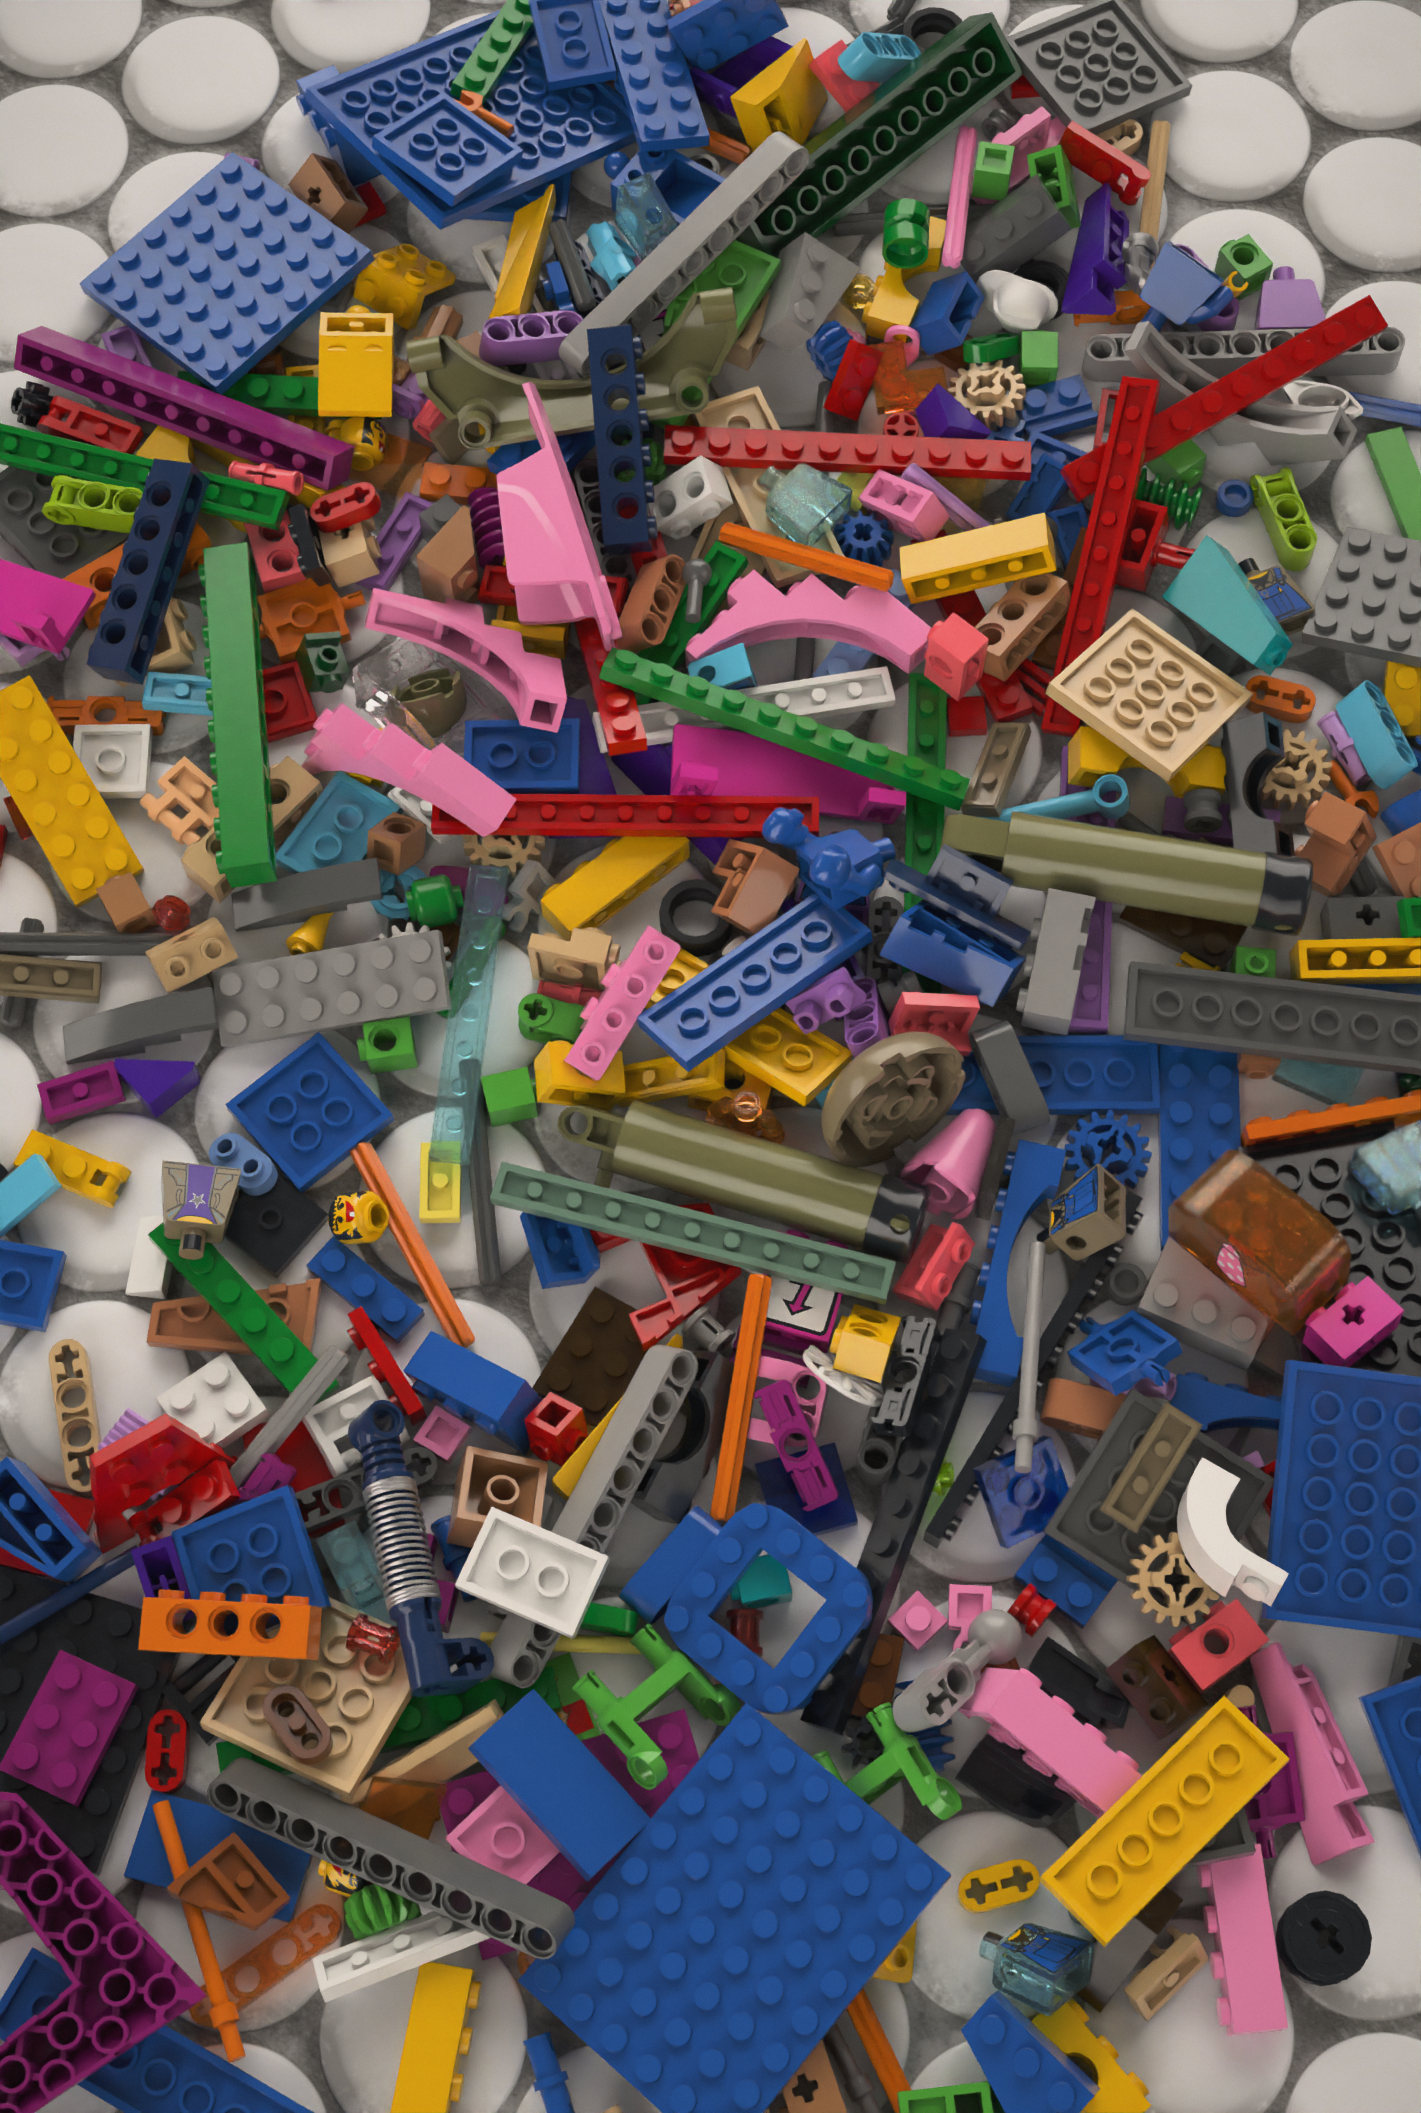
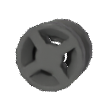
M1195 789L1184 795L1183 806L1187 809V814L1184 816V827L1186 830L1194 833H1210L1222 827L1223 817L1218 811L1222 805V795L1218 791Z

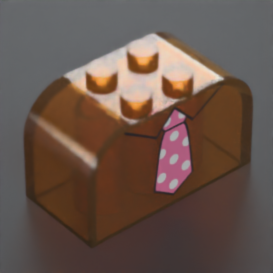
M1226 1150L1168 1208L1169 1235L1293 1336L1305 1325L1309 1316L1318 1308L1324 1306L1349 1280L1351 1251L1339 1230L1322 1213L1256 1161L1237 1150Z

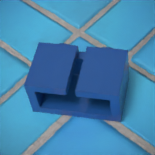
M966 271L933 282L910 326L920 334V346L928 356L961 346L972 325L970 320L975 319L985 299Z

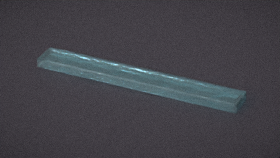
M469 864L451 993L452 1009H449L429 1152V1159L433 1162L470 1165L509 871L506 867Z

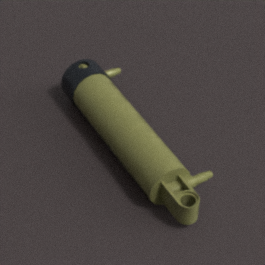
M1012 811L1010 822L962 814L947 816L940 850L946 844L1012 879L1014 882L1011 886L1043 892H1048V889L1052 888L1096 897V901L1249 926L1255 930L1290 936H1298L1302 931L1313 881V862L1308 858L1267 851L1261 853Z
M636 1100L631 1104L626 1116L590 1105L579 1104L567 1107L558 1118L557 1126L564 1138L601 1150L597 1165L599 1169L594 1185L610 1188L613 1174L615 1173L862 1249V1251L895 1261L896 1266L897 1262L902 1264L910 1263L919 1240L931 1197V1189L918 1183L888 1174H877ZM575 1112H580L587 1118L588 1125L582 1134H578L571 1128L570 1120Z

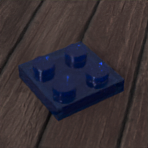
M1042 1436L1033 1443L1032 1468L1029 1473H1019L1014 1470L1016 1449L973 1469L1001 1547L1008 1549L1041 1533L1069 1489L1051 1437Z
M835 1442L819 1446V1449L837 1487L839 1497L812 1511L803 1510L802 1507L808 1504L807 1502H802L791 1477V1474L794 1473L793 1470L786 1472L780 1457L755 1463V1470L765 1505L783 1510L815 1536L858 1525V1519ZM807 1450L789 1455L795 1458L802 1457Z

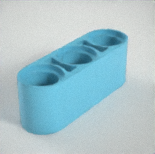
M863 32L839 55L838 63L844 73L853 80L886 82L918 57L921 52L918 46L905 35Z
M1365 680L1336 704L1338 715L1349 737H1352L1353 745L1368 775L1376 785L1387 790L1418 766L1417 759L1386 697L1373 682Z

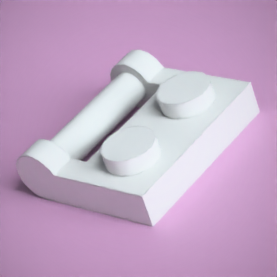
M374 1375L314 1405L302 1419L334 1478L348 1473L349 1468L362 1462V1453L356 1450L355 1447L340 1454L335 1444L348 1438L350 1423L372 1403L378 1400L389 1401ZM404 1427L403 1432L399 1435L400 1445L410 1441L409 1434Z

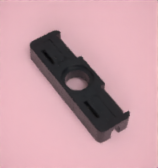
M904 1316L901 1319L904 1331L898 1351H891L881 1383L884 1392L883 1401L878 1417H871L875 1431L878 1434L908 1437L912 1432L940 1337L937 1322L933 1318L925 1317L923 1322H917L915 1316ZM904 1369H913L917 1372L915 1378L909 1382L901 1383L895 1380L897 1374Z

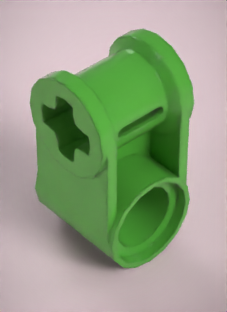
M529 994L521 1000L518 1006V1027L520 1033L530 1041L547 1044L548 1041L564 1040L574 1045L582 1032L580 1027L585 1021L580 1017L584 1006L566 1003L542 994Z

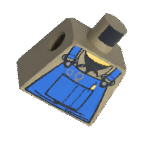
M1247 558L1239 562L1238 565L1286 635L1302 631L1310 613L1315 612V607L1285 569L1281 566H1274L1260 571L1253 558Z
M1098 1163L1054 1198L1050 1204L1049 1227L1037 1234V1241L1046 1244V1254L1051 1255L1061 1248L1073 1260L1079 1261L1126 1236V1187Z

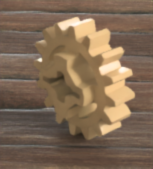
M1002 360L996 362L995 365H990L989 362L983 363L982 366L970 363V370L966 371L959 368L957 370L958 378L951 377L949 380L950 388L947 389V392L987 428L990 427L991 422H996L1000 427L1003 426V418L1007 417L1014 420L1016 418L1015 410L1022 411L1024 408L1023 400L1026 397L1025 384H1023V375H1015V366L1013 365L1004 369Z
M1285 729L1283 734L1285 758L1273 767L1263 783L1261 801L1271 797L1274 799L1273 808L1277 809L1281 802L1287 804L1289 811H1293L1296 802L1307 808L1311 798L1317 800L1321 797L1323 789H1326L1331 778L1328 775L1332 768V763L1324 762L1328 752L1326 749L1319 751L1315 749L1319 741L1316 738L1309 743L1304 741L1305 732L1303 731L1295 738L1291 737L1289 729ZM1313 771V779L1310 783H1307L1309 772Z
M462 835L463 841L466 842L463 844L465 856H470L471 867L474 869L481 865V872L487 875L492 871L496 872L497 881H502L504 873H510L514 880L518 875L517 871L522 869L528 859L540 863V851L546 850V842L543 836L529 835L528 845L523 849L522 844L527 841V835H487L481 839V845H479L481 835Z
M1177 1532L1169 1534L1168 1543H1165L1160 1535L1153 1536L1154 1548L1151 1549L1144 1544L1138 1547L1144 1556L1142 1560L1130 1559L1129 1563L1137 1568V1574L1126 1576V1581L1137 1583L1138 1589L1129 1595L1131 1599H1143L1144 1603L1139 1609L1142 1614H1146L1152 1609L1155 1611L1153 1622L1161 1624L1167 1615L1169 1616L1170 1625L1173 1627L1179 1626L1180 1616H1184L1189 1624L1196 1623L1194 1612L1198 1610L1208 1615L1210 1610L1205 1604L1206 1600H1218L1219 1595L1212 1591L1211 1587L1185 1563V1555H1183ZM1165 1552L1163 1563L1155 1571H1148L1151 1562L1159 1554ZM1173 1567H1175L1176 1574L1183 1575L1184 1579L1183 1584H1176L1174 1592L1171 1584H1165V1575H1171ZM1148 1587H1155L1164 1596L1165 1607L1152 1597ZM1194 1587L1200 1588L1197 1597L1190 1604L1184 1606L1185 1596Z

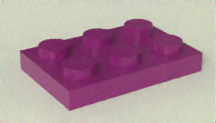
M59 1650L0 1763V1771L78 1807L139 1687L124 1678Z

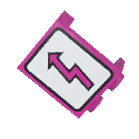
M787 1230L785 1233L810 1240L807 1234L800 1231ZM836 1241L825 1242V1244L849 1250V1248L842 1243ZM763 1274L771 1277L773 1280L765 1332L814 1345L823 1353H827L831 1344L833 1327L843 1294Z

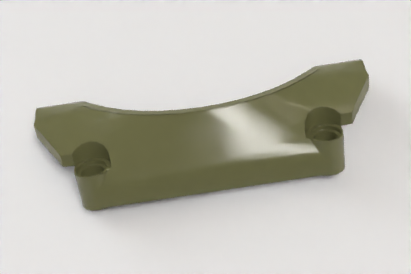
M733 287L693 293L670 329L652 347L643 352V359L637 360L638 373L644 372L646 395H640L641 409L647 408L649 421L696 414L706 408L709 401L707 377L719 374L738 334ZM448 335L410 340L406 343L411 372L416 374L418 387L448 420L458 418V437L460 442L469 449L478 450L537 440L529 420L528 399L522 384L527 382L535 384L555 436L595 430L591 376L570 380H543L524 377L485 362L470 353ZM624 364L608 372L611 374H620L625 370L627 365ZM696 386L703 394L699 399L693 401L686 399L682 392L686 387ZM625 398L617 399L611 408L622 410L628 406L630 401ZM471 422H478L484 426L486 432L480 436L471 435L467 431L466 425Z

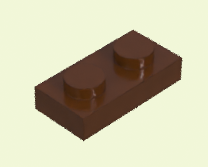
M880 1633L850 1717L861 1719L864 1716L866 1717L869 1712L876 1714L873 1709L881 1704L888 1702L892 1704L894 1684H896L905 1638Z

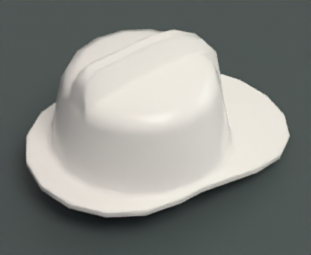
M1001 270L987 271L979 277L976 283L985 297L982 304L996 315L1001 326L1009 332L1021 334L1022 331L1037 330L1041 324H1045L1053 319L1058 311V300L1054 292L1047 286Z

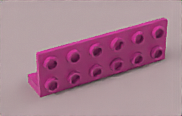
M0 559V634L60 654L95 599L96 594L90 588Z
M676 724L673 728L670 795L819 797V815L892 825L906 806V792L896 791L895 787L749 733Z

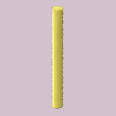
M481 1632L480 1640L485 1642L490 1648L498 1632ZM561 1635L552 1651L642 1655L630 1643L633 1637L576 1635L575 1639Z

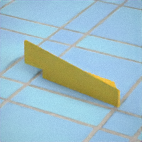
M554 184L548 186L542 197L515 212L494 298L495 304L489 318L531 312L549 234L548 225L552 222L556 204Z

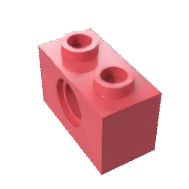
M953 612L944 622L940 620L935 623L927 635L928 648L924 655L926 659L924 676L955 700L959 701L982 678L989 639Z
M1237 1598L1227 1606L1222 1600L1209 1609L1210 1613L1208 1615H1202L1206 1622L1194 1631L1187 1625L1168 1640L1172 1645L1168 1653L1200 1694H1203L1248 1660L1269 1641V1638ZM1208 1635L1218 1637L1224 1644V1653L1213 1654L1209 1652L1204 1645V1637Z

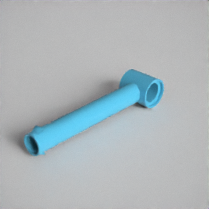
M1108 774L1100 777L1095 782L1092 790L1002 809L1000 817L981 818L1010 822L1012 811L1058 819H1067L1098 812L1104 818L1118 819L1129 810L1130 797L1126 782L1117 775ZM1109 791H1117L1122 794L1120 799L1114 803H1106L1101 800L1103 795Z

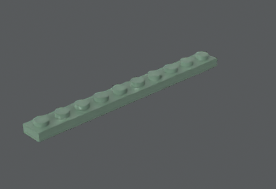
M503 1161L501 1162L490 1196L491 1204L884 1305H886L896 1262Z

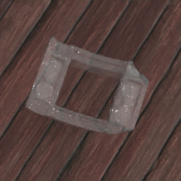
M403 638L398 639L354 667L351 674L353 687L355 686L356 708L359 711L363 709L384 728L393 723L428 750L443 743L464 759L465 721L434 740L412 713L389 692L396 685L404 684L408 681V678L422 673L433 665L449 669L450 675H455L456 670L460 671L467 694L481 709L480 712L465 721L514 720L490 688L470 668L447 655Z

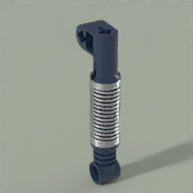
M378 1400L350 1423L348 1437L355 1449L362 1453L361 1458L364 1463V1472L366 1473V1480L362 1485L364 1502L367 1505L365 1508L369 1511L367 1513L368 1518H370L368 1522L372 1525L370 1530L373 1532L371 1536L374 1539L373 1545L376 1547L375 1553L378 1554L376 1559L380 1561L378 1567L381 1568L379 1573L382 1575L381 1582L384 1583L382 1588L386 1590L384 1596L387 1597L385 1600L390 1619L397 1623L411 1694L417 1697L461 1694L481 1682L492 1672L494 1656L488 1645L480 1639L443 1638L438 1615L442 1608V1599L439 1585L436 1583L437 1576H435L436 1571L433 1568L434 1562L431 1561L432 1554H430L431 1549L428 1546L429 1540H427L428 1535L425 1532L426 1526L423 1525L425 1521L422 1518L423 1512L420 1511L422 1508L421 1504H419L420 1499L417 1497L416 1480L413 1473L409 1472L406 1465H404L405 1459L404 1455H402V1446L400 1445L399 1435L405 1427L404 1417L401 1410L392 1402ZM456 1664L458 1669L451 1673L450 1667Z

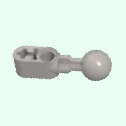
M998 1609L987 1610L976 1616L968 1630L969 1645L965 1649L956 1648L937 1667L922 1672L897 1696L893 1703L892 1711L898 1727L907 1733H914L944 1724L973 1695L976 1683L980 1680V1670L986 1664H1004L1018 1654L1023 1639L1018 1621L1011 1614Z

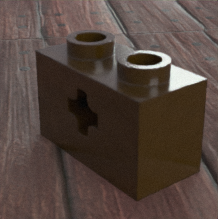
M1155 1635L1133 1646L1106 1669V1672L1159 1741L1178 1730L1209 1705Z

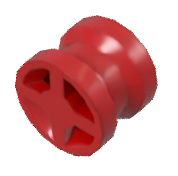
M894 413L885 420L883 425V435L918 437L919 434L918 421L908 413Z
M1029 1583L1011 1605L1007 1613L1011 1614L1022 1624L1025 1633L1032 1638L1052 1614L1057 1603L1052 1599L1042 1598L1038 1594L1037 1587Z

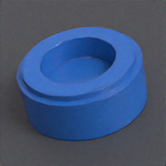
M1237 479L1228 480L1218 488L1215 503L1222 514L1229 517H1241L1249 512L1254 499V493L1246 482Z

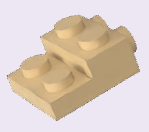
M171 597L147 673L148 671L174 673L194 663L192 652L197 650V644L191 632L184 628L183 621L188 619V613L180 599ZM115 680V682L119 684L121 687H125L129 684H132L128 682Z
M593 927L585 928V930L574 928L570 941H566L563 937L554 933H544L543 935L531 933L527 946L532 979L575 986V983H582L585 988L603 991L606 987L600 983L612 963L617 966L621 963L619 960L621 945L614 944L612 936Z

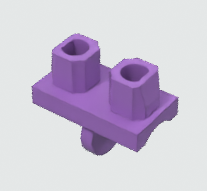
M842 967L832 973L825 974L785 1004L793 1012L794 1022L803 1033L808 1034L818 1029L819 1025L835 1017L840 1018L850 1013L852 1008L866 1001L867 995L855 985L847 969Z

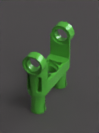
M650 1623L645 1625L644 1629L642 1628L630 1640V1643L655 1668L649 1678L625 1698L621 1696L617 1698L596 1676L595 1672L590 1670L573 1686L572 1690L577 1692L597 1714L596 1721L599 1728L628 1758L627 1768L635 1782L645 1789L652 1790L667 1778L668 1769L665 1761L660 1756L662 1751L636 1722L676 1689L705 1720L709 1718L720 1726L728 1725L741 1710V1705L737 1696L723 1684L713 1685L683 1651L680 1652L678 1649L673 1651L652 1628L653 1626Z
M889 1702L874 1708L873 1710L876 1714L869 1712L866 1715L867 1720L871 1723L885 1748L883 1754L847 1782L843 1781L830 1757L829 1751H822L812 1756V1758L868 1805L906 1777L922 1806L927 1805L933 1814L941 1820L949 1819L962 1809V1801L957 1790L947 1779L936 1774L918 1739L913 1737V1735H907L905 1731L898 1727L893 1717V1707Z

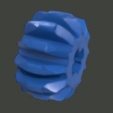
M834 320L821 325L815 335L806 341L807 351L810 353L811 360L815 363L816 369L822 373L825 379L831 382L834 381L849 340H853V336L848 334L846 328Z
M859 509L856 513V518L845 514L842 523H836L833 535L845 557L878 567L883 565V560H889L891 557L894 535L892 531H889L887 519L877 521L875 511L867 517Z

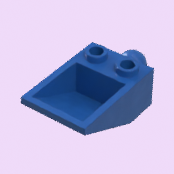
M674 149L640 152L639 150L631 160L625 153L614 151L606 156L603 164L606 175L613 179L610 183L612 211L640 227L661 231L664 230L646 208L649 176L652 177L667 209L676 222V226L673 225L675 229L725 180L724 177Z

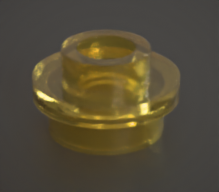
M856 274L842 295L844 302L853 308H865L867 301L872 303L874 301L873 289L875 283L865 274Z

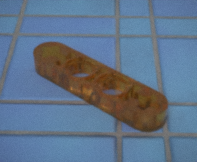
M316 1904L308 1908L221 1972L223 1981L226 1980L229 1991L239 1999L235 2004L238 2013L335 1943L342 1932V1920L340 1915L331 1906ZM319 1914L324 1919L331 1916L333 1921L328 1925L330 1933L324 1937L318 1932L307 1940L313 1944V1947L306 1952L303 1941L293 1931L300 1927L302 1933L306 1934L315 1927L313 1918ZM289 1939L295 1943L297 1955L290 1964L279 1965L274 1961L273 1949L279 1941ZM248 1966L256 1968L260 1975L258 1986L251 1992H241L236 1985L238 1972ZM204 1984L200 1988L208 1995L206 1985ZM203 2001L189 2009L191 2018L197 2024L206 2028H213L210 2015L205 2014L201 2016L199 2012L204 2008Z

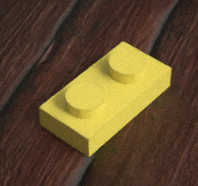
M461 1142L421 1143L420 1222L421 1224L461 1223Z

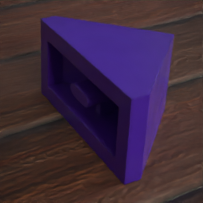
M938 383L915 409L924 437L985 440L992 432Z
M115 1059L114 1067L122 1082L156 1119L200 1084L201 1076L194 1062Z
M172 1535L131 1550L145 1597L158 1598L159 1589L185 1591L184 1599H192ZM192 1610L184 1616L183 1622L196 1618L195 1613Z

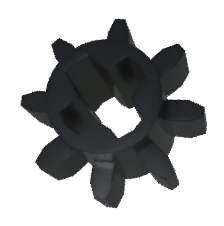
M27 381L26 389L18 387L14 391L11 399V411L13 414L19 415L17 422L23 423L25 426L37 428L36 425L43 415L47 416L50 411L49 404L54 396L48 395L50 392L49 387Z
M865 1716L861 1718L860 1728L856 1731L852 1727L847 1726L845 1728V1734L852 1739V1743L843 1745L841 1753H852L854 1759L851 1768L853 1770L860 1763L869 1765L883 1754L884 1746L872 1725H868ZM870 1736L875 1738V1749L877 1752L870 1749L866 1754L860 1751L861 1742L858 1739L866 1741Z

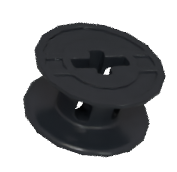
M1324 1890L1308 1893L1286 1908L1278 1921L1275 1940L1279 1957L1288 1971L1304 1983L1322 1987L1338 1984L1361 1970L1370 1955L1372 1935L1368 1919L1356 1903L1343 1894ZM1326 1929L1331 1936L1327 1940L1328 1944L1321 1948L1316 1943L1319 1938L1318 1932Z

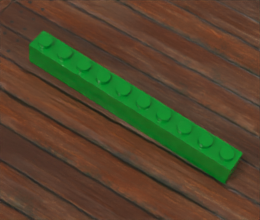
M243 542L204 548V564H199L198 566L201 585L206 588V594L200 595L203 616L207 617L208 625L202 626V635L205 647L209 648L210 656L204 657V667L207 678L211 679L212 687L206 688V699L209 710L213 711V720H208L209 737L211 742L215 743V752H210V765L213 775H217V784L212 785L213 802L215 807L219 808V817L214 818V831L217 841H221V851H216V864L219 874L226 875L231 888L277 881L256 568L248 543Z

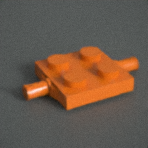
M312 578L259 595L258 604L262 612L260 639L268 638L269 642L275 647L281 664L296 659L295 654L304 634L340 631L342 637L340 644L351 641V635L345 622V611L366 605L362 591L360 589L340 597L332 588L331 583L319 587Z

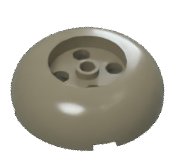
M905 1032L892 1035L862 1051L840 1072L825 1098L821 1115V1127L829 1150L841 1163L854 1167H866L894 1157L895 1151L893 1149L908 1139H911L914 1143L919 1141L945 1116L958 1097L966 1075L961 1069V1062L964 1061L963 1056L947 1040L927 1032Z

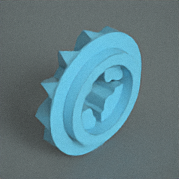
M414 865L399 876L380 869L383 899L370 901L377 914L380 913L386 916L390 921L394 918H402L407 921L410 917L406 893L404 903H400V900L398 901L397 897L392 895L395 893V881H399L404 891H411L413 881L426 878V875Z

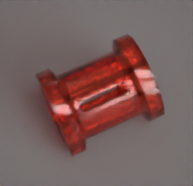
M757 1609L727 1610L726 1619L730 1621V1633L759 1657L763 1656V1647L760 1646V1621L764 1619V1612Z
M359 1613L349 1628L346 1638V1649L351 1652H355L357 1649L377 1656L380 1663L389 1664L395 1656L400 1643L398 1628L395 1625L387 1628L371 1622L367 1615ZM368 1636L378 1638L379 1642L368 1639Z

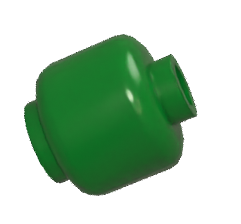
M445 874L417 879L413 881L411 891L405 892L411 921H418L421 927L425 925L428 928L452 924L458 918L457 909L464 907L460 884L452 886L450 878Z

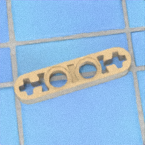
M64 1339L57 1342L51 1348L49 1367L65 1478L69 1487L77 1495L92 1497L91 1479L89 1480L90 1484L84 1486L80 1480H76L77 1477L83 1474L82 1463L78 1458L86 1457L87 1466L90 1469L89 1456L99 1451L98 1446L102 1442L90 1359L87 1351L78 1341ZM72 1351L75 1356L79 1357L72 1361L73 1372L77 1378H69L68 1369L63 1362H59L66 1358V1352ZM73 1388L83 1389L86 1393L83 1404L76 1408L66 1407L64 1404L66 1393ZM79 1427L89 1428L91 1430L90 1441L83 1447L71 1446L69 1442L71 1433Z

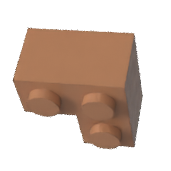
M1325 791L1319 801L1315 800L1312 802L1305 815V826L1311 837L1305 846L1300 845L1294 853L1297 857L1308 858L1313 862L1311 889L1331 898L1342 893L1377 836L1365 811Z
M729 839L712 871L713 874L725 880L726 883L711 912L744 932L755 935L778 918L777 912L785 897L794 889L795 878L800 869L765 847Z

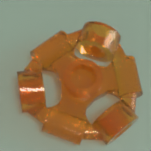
M751 1091L740 1092L734 1099L725 1096L710 1104L705 1114L704 1121L778 1144H782L785 1137L782 1123L771 1109H764L760 1106V1098ZM762 1130L760 1135H758L756 1131Z

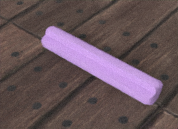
M911 463L902 473L901 479L934 492L950 517L948 519L964 532L991 526L915 463Z

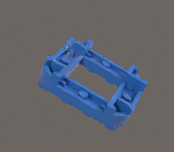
M753 1503L735 1513L727 1521L675 1589L667 1606L664 1623L674 1643L741 1700L763 1713L785 1715L802 1710L813 1700L811 1696L860 1631L867 1629L873 1617V1614H871L873 1596L868 1579L859 1569L793 1517L777 1507ZM763 1550L826 1599L775 1668L759 1657L712 1617Z

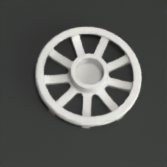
M810 1345L804 1351L803 1361L807 1367L829 1386L859 1403L872 1407H878L882 1404L884 1394L879 1391L881 1385L878 1382L833 1369L836 1354L829 1351L823 1353L814 1345ZM813 1362L818 1363V1364H820V1365H822V1366H820L819 1369H818V1368L813 1364ZM855 1389H857L863 1397L855 1394Z

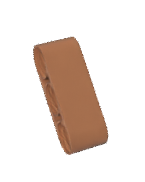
M671 554L647 563L640 568L619 618L623 637L616 639V642L621 650H629L635 653L656 646L664 640L686 586L682 577V570L686 563L678 555Z
M1050 1379L1040 1415V1422L1055 1429L1099 1440L1126 1395L1118 1394L1115 1396L1108 1390L1066 1379Z

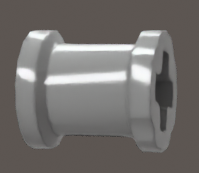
M703 1306L687 1320L681 1333L685 1337L691 1336L706 1351L721 1354L732 1342L736 1333L732 1329L726 1330L710 1315L711 1310L707 1306Z

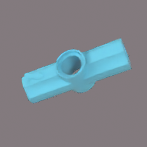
M606 221L600 224L593 223L586 232L588 236L587 245L594 257L590 265L598 275L606 280L609 288L613 291L636 268L633 261L637 254L620 238L614 226Z

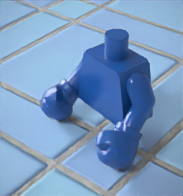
M778 807L765 820L762 826V834L765 840L796 851L797 865L800 869L799 878L835 910L862 896H868L873 890L882 886L885 881L882 877L884 872L883 863L892 860L896 856L893 843L888 837L871 843L854 829L817 837L809 833L808 827L802 824L805 816L796 808L789 810Z

